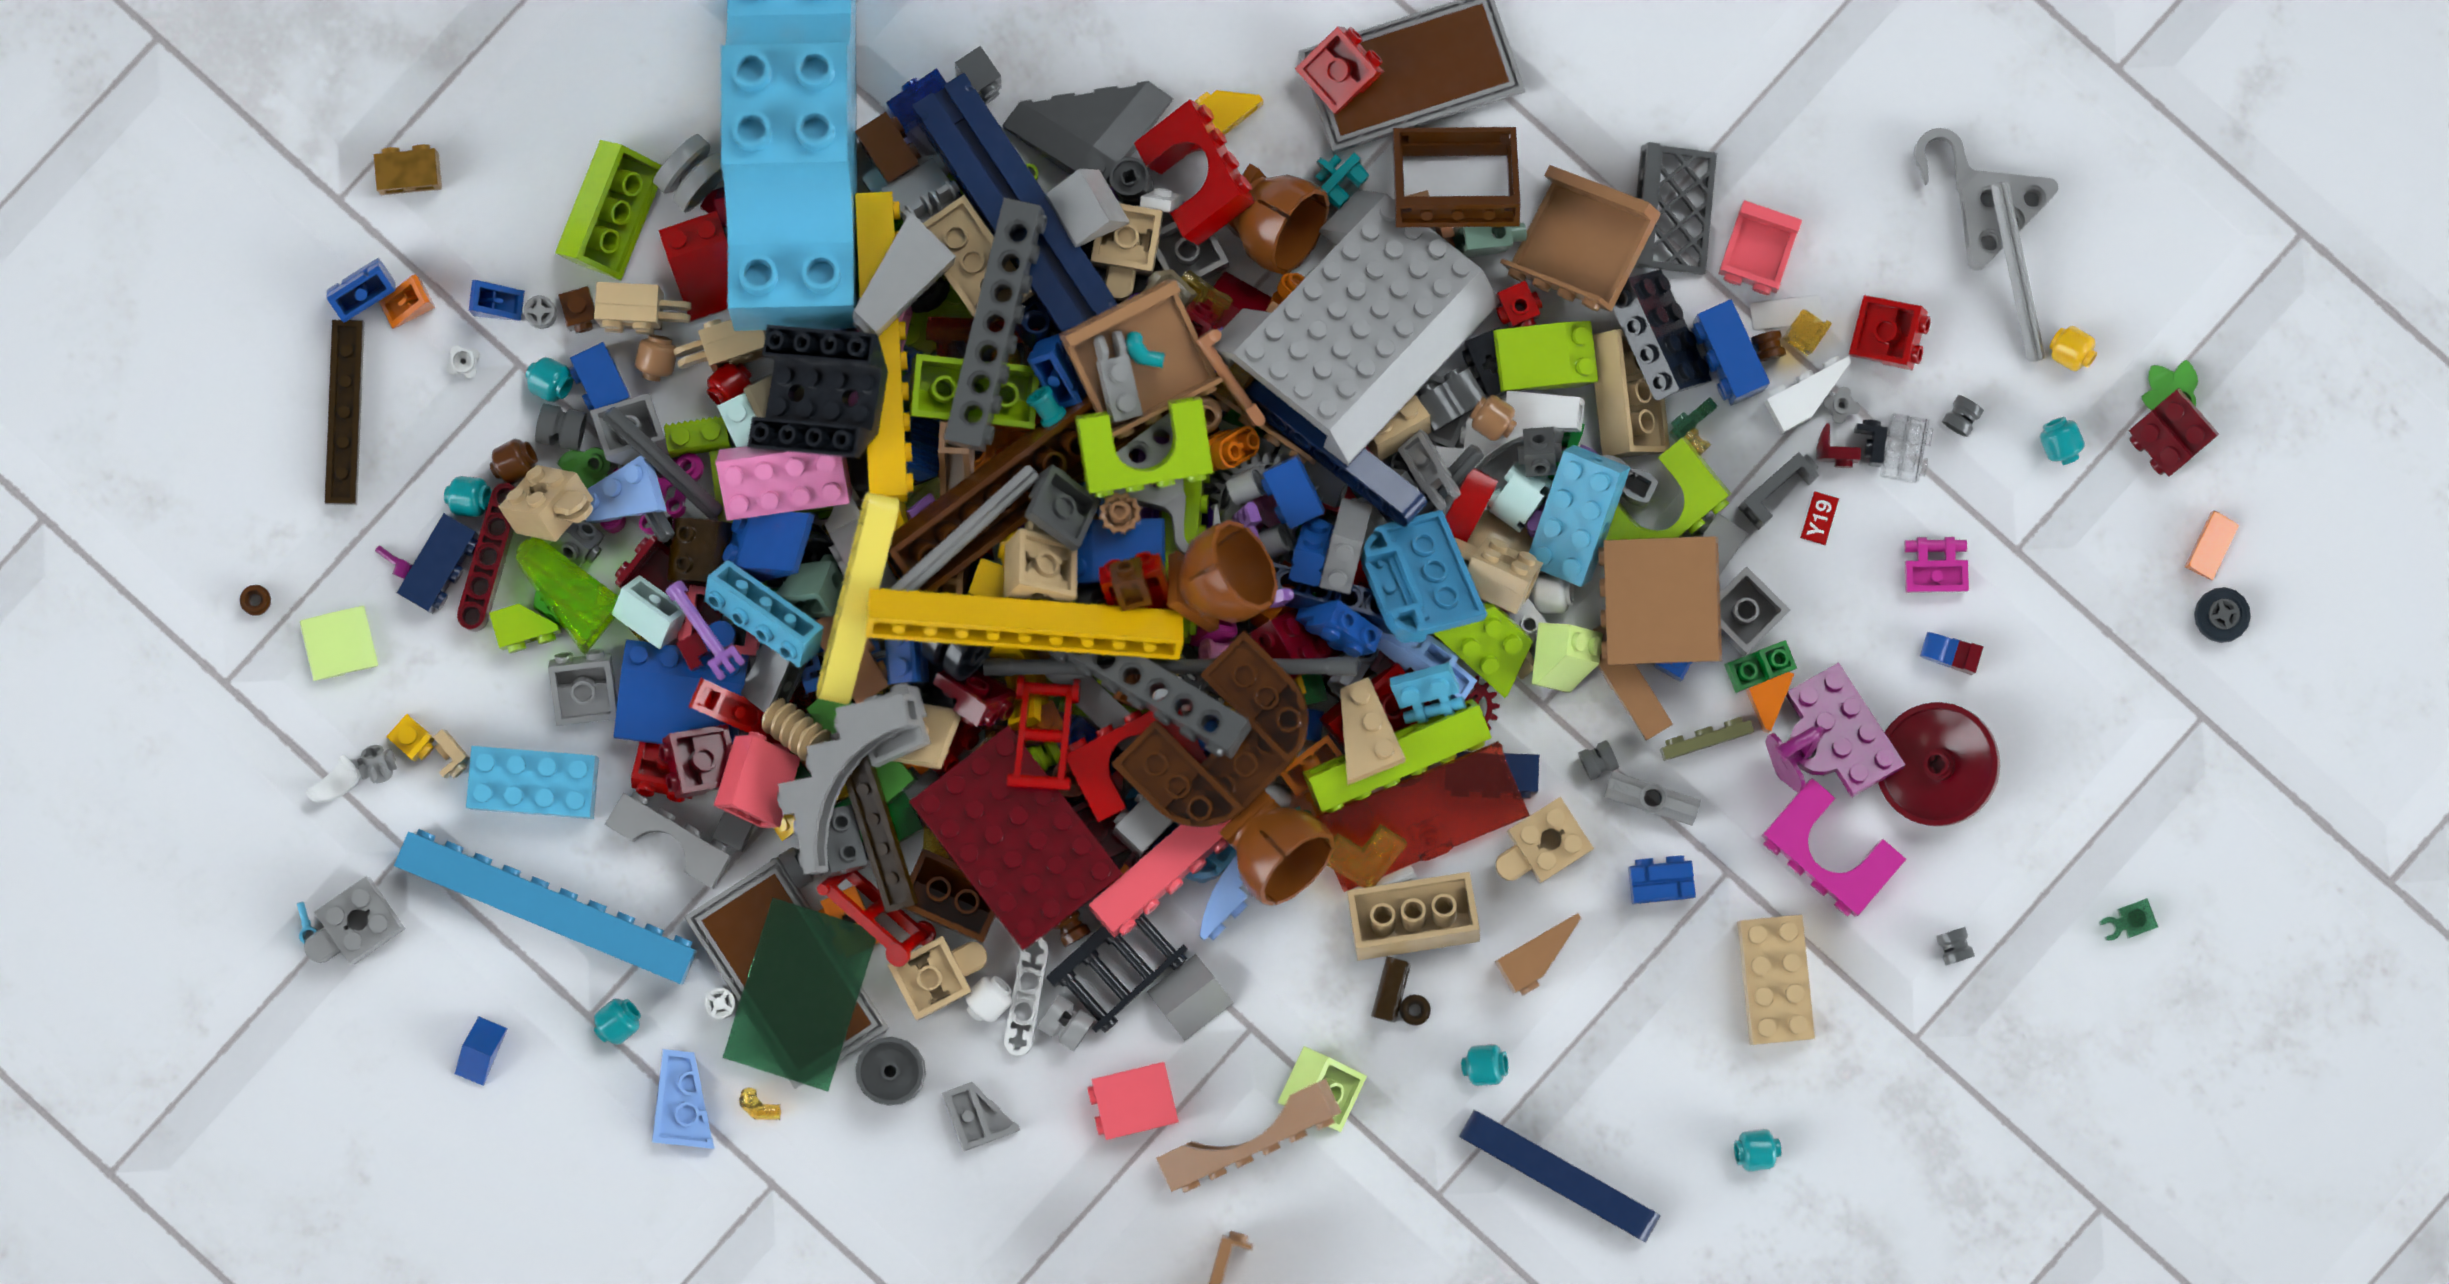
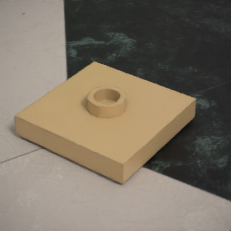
M923 704L927 714L923 721L931 744L893 761L941 769L961 716L953 711V708Z

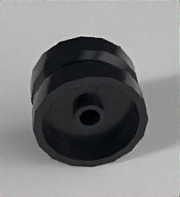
M923 641L921 653L924 658L934 665H943L944 671L955 680L963 681L979 669L989 656L993 646Z

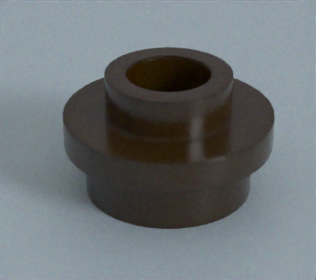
M1409 995L1401 1002L1400 1015L1407 1024L1421 1025L1430 1016V1004L1421 995ZM1412 1004L1420 1006L1421 1013L1418 1016L1410 1014L1409 1007Z

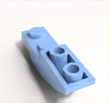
M1380 609L1372 610L1376 614H1381ZM1382 633L1377 648L1393 662L1398 663L1404 671L1410 667L1418 671L1449 662L1459 684V693L1450 695L1452 699L1463 696L1465 700L1476 684L1477 680L1456 663L1459 656L1430 634L1427 635L1426 640L1423 642L1410 641L1402 643L1396 639L1395 635Z
M1237 855L1222 873L1207 903L1200 931V937L1204 941L1208 937L1214 940L1226 928L1222 923L1230 915L1236 918L1248 906L1244 902L1248 896L1240 889L1244 883L1240 879Z

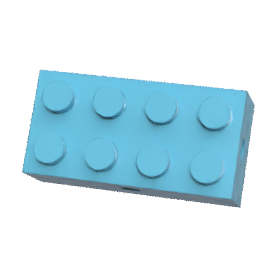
M1576 445L1563 451L1529 551L1538 561L1543 563L1540 571L1580 587L1592 581L1599 560V547L1604 546V540H1606L1631 467Z
M471 746L466 808L480 811L594 819L599 757L595 755Z

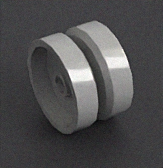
M699 134L693 135L678 147L661 166L653 179V183L664 194L675 191L673 202L685 213L699 205L723 179L721 154L718 152L708 156L711 146Z

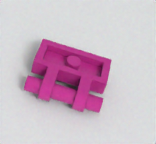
M1917 537L1916 540L1904 541L1905 553L1917 552V561L1905 562L1906 593L1969 591L1968 560H1956V552H1967L1966 539L1955 540V537H1944V540H1927V537ZM1928 552H1944L1945 560L1928 561Z

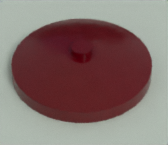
M1925 703L1903 712L1886 729L1885 734L1906 765L1903 769L1880 781L1878 784L1888 803L1899 814L1913 822L1927 826H1950L1971 818L1989 801L1999 779L2000 755L1996 740L1990 729L1974 713L1950 703Z

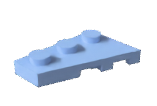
M641 455L587 489L594 499L591 502L593 510L585 519L588 523H600L622 519L627 516H641L650 512L667 511L655 468Z
M662 1049L652 1142L714 1149L694 1052Z

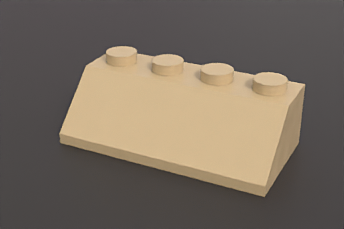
M1622 329L1594 334L1593 341L1599 381L1595 382L1594 386L1602 456L1611 455L1617 458L1664 453L1670 448L1665 398L1662 400L1654 399Z
M1470 872L1347 890L1357 961L1480 942V927Z

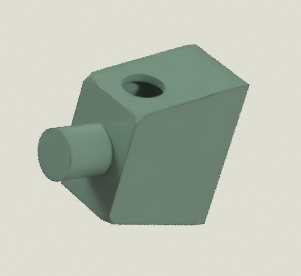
M1524 222L1520 223V227H1453L1455 247L1468 258L1503 253L1513 246V242L1526 241L1527 230Z
M825 554L819 562L800 564L798 573L790 575L776 594L810 618L830 617L836 612L844 577L838 569L839 565L834 556Z

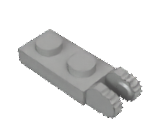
M1120 330L1113 332L1111 335L1116 357L1108 359L1109 351L1103 335L1095 336L1093 339L1098 360L1096 366L1111 423L1143 415L1129 354H1126V342Z
M1420 429L1398 448L1399 453L1421 490L1428 495L1430 501L1437 509L1441 511L1447 507L1444 499L1436 490L1442 484L1447 493L1456 499L1461 495L1458 486L1450 478L1452 476L1426 432Z

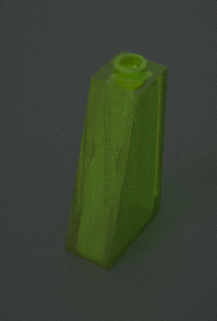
M532 537L530 540H524L516 550L517 556L515 558L519 569L579 650L586 654L615 620L612 612L618 595L543 539Z

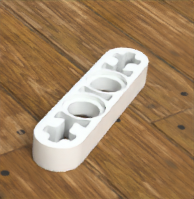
M1042 938L1037 942H1039V947L1044 949L1043 955H1037L1035 963L1042 964L1041 971L1033 967L1022 968L1023 961L1030 963L1031 954L1026 952V950L1024 952L1020 950L1004 1037L1006 1050L1014 1056L1027 1054L1033 1043L1049 955V947ZM1032 972L1037 975L1038 985L1035 989L1026 990L1021 986L1020 979L1024 973ZM1020 1003H1028L1033 1009L1032 1016L1026 1021L1019 1020L1015 1015V1008ZM1012 1022L1021 1026L1031 1025L1030 1032L1023 1030L1022 1039L1027 1041L1026 1047H1020L1019 1051H1014V1045L1009 1044L1010 1038H1015L1018 1028L1011 1029Z

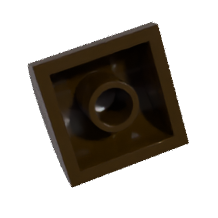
M673 518L672 529L674 530V537L670 540L667 581L675 583L681 580L683 583L707 584L708 575L725 563L723 553L731 541L733 533L731 530L732 523L697 518Z

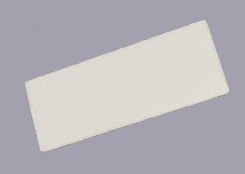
M1820 295L1750 303L1753 330L1823 322Z

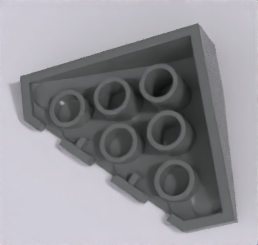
M1143 81L1137 82L1136 86L1118 88L1117 86L1094 89L1092 93L1080 95L1068 93L1051 96V99L1032 102V99L1018 103L1002 127L1071 175L1078 169L1100 170L1107 184L1110 185L1109 174L1113 165L1122 158L1132 156L1136 150L1134 142L1152 129L1173 98L1151 82Z

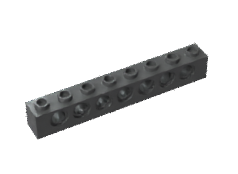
M1009 198L1003 199L944 440L948 444L985 452L987 444H992L995 434V427L992 426L994 414L998 415L1002 406V396H999L1001 385H1006L1010 373V366H1006L1009 354H1014L1017 346V336H1014L1016 325L1022 323L1025 313V306H1022L1024 293L1029 294L1032 285V276L1029 275L1031 265L1036 264L1039 257L1040 246L1036 245L1039 233H1044L1047 225V216L1044 215V210L1040 205ZM1026 229L1027 236L1023 241H1013L1012 237L1016 230ZM1010 259H1019L1020 265L1016 271H1005V265ZM1003 289L1012 290V297L1007 302L998 301V294ZM994 320H1005L1004 328L1001 331H990V325ZM988 349H996V359L990 363L983 362L984 352ZM981 379H988L990 381L988 390L983 393H977L975 391L976 383ZM972 410H982V417L978 422H968V414Z
M1062 651L1049 652L1051 656L1062 663L1068 660L1077 665L1075 670L1090 679L1093 675L1102 681L1101 685L1111 693L1117 694L1120 691L1128 696L1127 701L1140 710L1146 707L1153 711V717L1162 724L1169 726L1172 723L1181 728L1179 733L1193 742L1196 739L1201 740L1207 744L1205 748L1217 757L1221 758L1224 754L1232 759L1252 728L1247 718L1145 657ZM1104 659H1115L1112 667L1108 669L1100 667ZM1133 673L1141 675V679L1136 684L1126 683L1129 675ZM1156 690H1167V695L1163 699H1152V695ZM1183 705L1193 706V711L1187 716L1178 714L1179 709ZM1215 720L1220 723L1219 727L1213 732L1204 730L1206 723Z

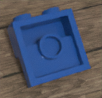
M1340 600L1300 608L1295 620L1305 626L1308 632L1324 639L1329 647L1338 651H1344L1352 657L1375 653L1383 632Z

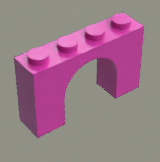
M1811 778L1807 781L1803 790L1795 795L1761 835L1766 840L1763 845L1776 856L1782 853L1789 859L1787 865L1799 876L1805 873L1813 881L1810 885L1822 896H1825L1827 893L1836 900L1834 906L1847 917L1850 914L1858 916L1906 861V858L1884 839H1881L1861 863L1849 872L1834 873L1819 866L1809 850V833L1813 824L1835 800V797Z

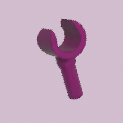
M379 545L375 552L395 565L393 575L405 579L412 564L392 555Z

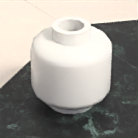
M1539 574L1528 599L1531 603H1534L1535 608L1541 614L1564 613L1568 610L1569 605L1574 603V584L1550 574Z
M985 976L980 978L971 988L972 992L966 995V1001L969 1005L967 1011L975 1020L981 1021L983 1019L988 1022H994L1011 1005L1010 994L1012 991L1006 982L998 976H993L992 978Z

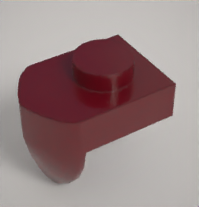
M721 187L709 193L700 207L707 213L717 211L721 224L725 228L727 227L725 188Z
M1826 423L1818 439L1816 460L1834 462V467L1853 468V463H1858L1861 460V447L1830 446V423Z

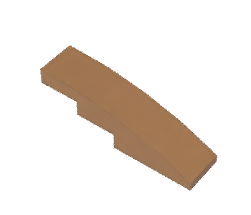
M1599 625L1593 629V631L1603 633L1602 640H1607L1606 628H1602ZM1601 653L1600 663L1597 667L1610 688L1614 690L1628 715L1635 722L1644 739L1647 741L1672 726V721L1636 664L1607 665V659H1603Z

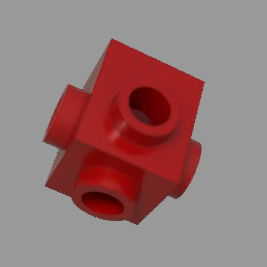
M1526 280L1497 293L1500 307L1496 308V311L1503 325L1508 324L1509 328L1536 325L1535 319L1539 318L1541 314L1539 309L1543 308L1537 292L1531 293ZM1515 305L1522 306L1524 311L1516 310Z

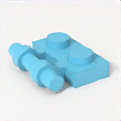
M1449 662L1390 678V687L1399 708L1413 707V710L1403 712L1406 724L1416 721L1419 724L1428 722V718L1442 714L1444 716L1452 715L1455 711L1466 708L1463 696L1454 699L1450 696L1459 693V684ZM1439 698V703L1428 706L1424 705V702Z

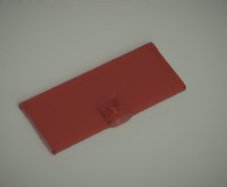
M1499 741L1494 742L1486 747L1427 770L1422 774L1403 780L1392 787L1374 792L1367 798L1345 804L1337 811L1315 816L1326 825L1333 835L1335 849L1329 861L1343 891L1346 892L1416 862L1429 861L1448 853L1455 846L1529 817L1530 814L1502 750L1503 745Z

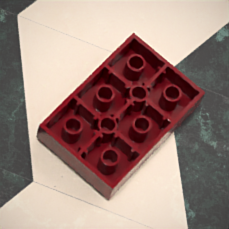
M1008 725L916 795L909 803L1024 952L1112 885L1123 873L1058 789L1007 786V775L1014 774L1018 737ZM1024 747L1022 775L1047 776L1026 747Z

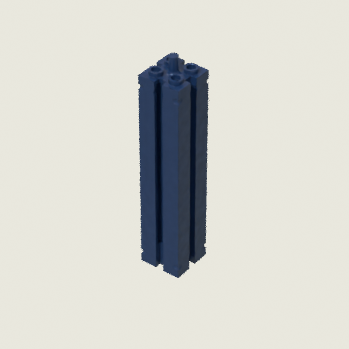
M965 73L943 85L944 88L935 94L932 92L912 105L916 123L922 132L925 133L928 141L993 236H995L1004 198L1040 205L1044 210V215L1047 216V225L1044 233H1039L1036 244L1040 246L1037 263L1031 265L1029 275L1032 276L1031 291L1048 314L1050 325L1056 334H1060L1118 305L1080 246L1075 248L1048 202L1046 194L976 89L973 88ZM1016 230L1012 237L1013 241H1023L1027 236V230ZM1010 259L1015 268L1018 269L1020 260Z

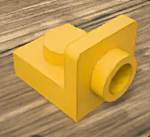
M408 714L386 736L414 762L418 758L424 760L434 749L432 743L435 739Z

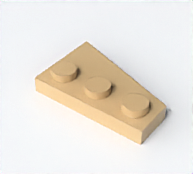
M1369 677L1340 688L1348 785L1404 763L1405 756Z

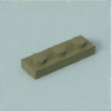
M1738 717L1724 722L1725 728L1713 731V727L1709 726L1694 731L1696 737L1684 740L1683 735L1665 740L1666 746L1660 749L1663 761L1752 734L1754 732L1751 720L1743 722L1742 717Z

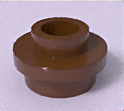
M250 585L242 591L240 605L250 615H262L271 605L270 593L263 586ZM254 595L261 597V603L258 606L251 604V598Z

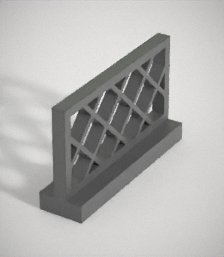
M1647 142L1641 146L1636 198L1649 202L1657 210L1659 204L1662 207L1659 212L1662 214L1665 211L1676 226L1663 235L1655 225L1634 268L1642 269L1645 267L1701 275L1706 274L1717 153L1661 146L1660 143ZM1663 154L1674 155L1681 166L1669 174L1662 166ZM1682 156L1691 157V158L1688 159L1687 161H1685ZM1695 158L1708 159L1707 173L1700 178L1688 165ZM1683 168L1694 180V183L1684 191L1681 190L1672 178ZM1662 174L1665 177V179L1660 182ZM1705 178H1706V186L1702 183V181H1703ZM1667 181L1678 194L1668 204L1659 196L1660 187ZM1696 185L1705 194L1704 203L1697 209L1685 195ZM1680 198L1692 212L1681 222L1669 208ZM1701 209H1703V216L1699 213ZM1693 216L1702 224L1701 233L1694 239L1683 226ZM1677 229L1680 230L1689 242L1678 252L1667 240V237ZM1655 234L1659 237V239L1656 242ZM1701 238L1700 246H1699V245L1696 243V241ZM1661 242L1673 255L1666 262L1653 261L1654 247ZM1690 246L1699 254L1698 267L1687 265L1680 256ZM1676 259L1679 264H1674L1670 262Z

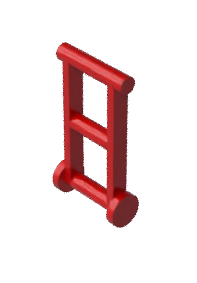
M1018 675L1016 699L1022 700L1014 774L1007 775V786L1070 790L1071 778L1065 777L1072 707L1073 703L1079 704L1081 679L1074 678L1073 685L1025 682V675ZM1030 694L1066 697L1063 730L1027 728ZM1025 741L1061 743L1058 777L1022 775Z
M858 871L827 878L817 886L818 894L829 897L886 948V958L895 967H902L908 963L911 956L910 952L918 945L924 946L936 938L935 928L928 921L922 920L916 923L902 909L886 913L879 889ZM847 879L873 904L866 910H863L837 886ZM884 912L904 929L910 937L903 943L899 942L874 918Z

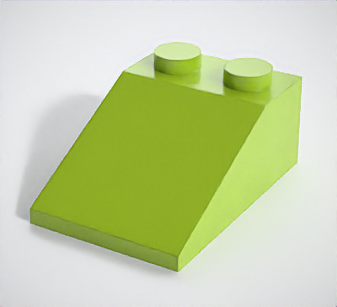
M1591 321L1559 322L1493 331L1501 392L1580 388L1599 382Z

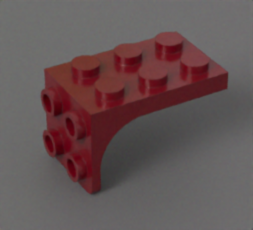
M654 535L650 539L644 537L634 550L637 555L630 563L625 561L615 573L617 577L615 584L621 589L640 575L667 594L666 589L673 584V582L667 581L670 548L659 541ZM684 583L685 586H686L687 589H688L687 592H689V587H690V585L703 586V587H706V585H707V584ZM698 595L696 609L709 626L714 622L721 621L725 615L711 608L704 601L705 596Z
M1295 608L1249 633L1273 659H1326L1344 654V651H1338L1329 647L1324 639L1308 632L1304 625L1295 620L1298 609ZM1289 674V675H1290L1293 679H1296V678L1302 676L1303 674Z

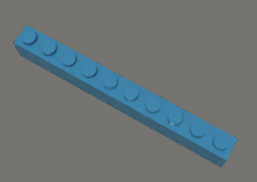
M418 829L416 834L407 833L394 864L395 867L681 985L684 984L697 953V950L690 948L693 943L692 941L675 935L674 940L663 937V929L648 923L645 929L634 925L633 923L636 918L619 911L616 917L605 913L607 906L589 900L588 905L576 901L578 894L563 888L560 889L559 893L549 890V882L532 876L531 881L520 878V870L505 864L502 870L491 866L493 859L476 852L473 858L462 854L464 847L449 841L446 842L445 846L433 842L436 837L435 835Z

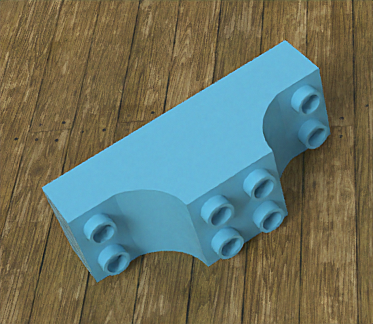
M727 0L725 45H721V166L727 215L728 310L734 331L766 330L767 325L814 329L855 328L853 313L858 304V245L855 193H857V136L855 133L857 130L856 0Z

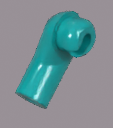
M1132 331L1127 334L1125 340L1127 353L1135 363L1163 368L1164 352L1147 350L1142 343L1143 335L1139 332Z

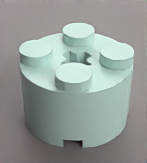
M1517 462L1504 477V480L1508 482L1504 488L1500 486L1499 489H1496L1487 505L1491 507L1489 512L1520 533L1525 527L1523 524L1526 523L1528 518L1530 519L1536 509L1538 510L1550 491L1545 487L1550 489L1553 480L1547 476L1526 477L1525 464L1519 465V462Z

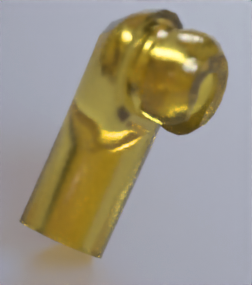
M748 1087L741 1091L739 1104L752 1119L781 1120V1104H763L757 1098V1091L754 1088Z

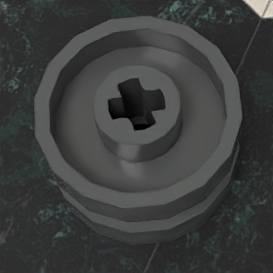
M895 1037L879 1038L868 1044L859 1055L855 1068L857 1083L863 1094L876 1103L888 1106L904 1104L914 1098L923 1087L926 1076L925 1061L919 1050L910 1042ZM889 1065H893L896 1068V1074L893 1077H888L884 1072L885 1068L889 1067Z

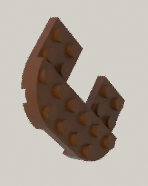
M1243 631L1200 674L1238 714L1249 720L1252 727L1232 759L1224 754L1221 758L1211 754L1200 764L1157 720H1154L1112 763L1156 810L1168 819L1182 825L1211 827L1226 823L1240 815L1296 759L1307 737L1309 724L1308 708L1300 687L1246 631Z

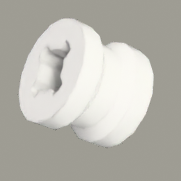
M715 988L706 995L704 1007L711 1017L726 1019L735 1012L737 1000L730 990Z

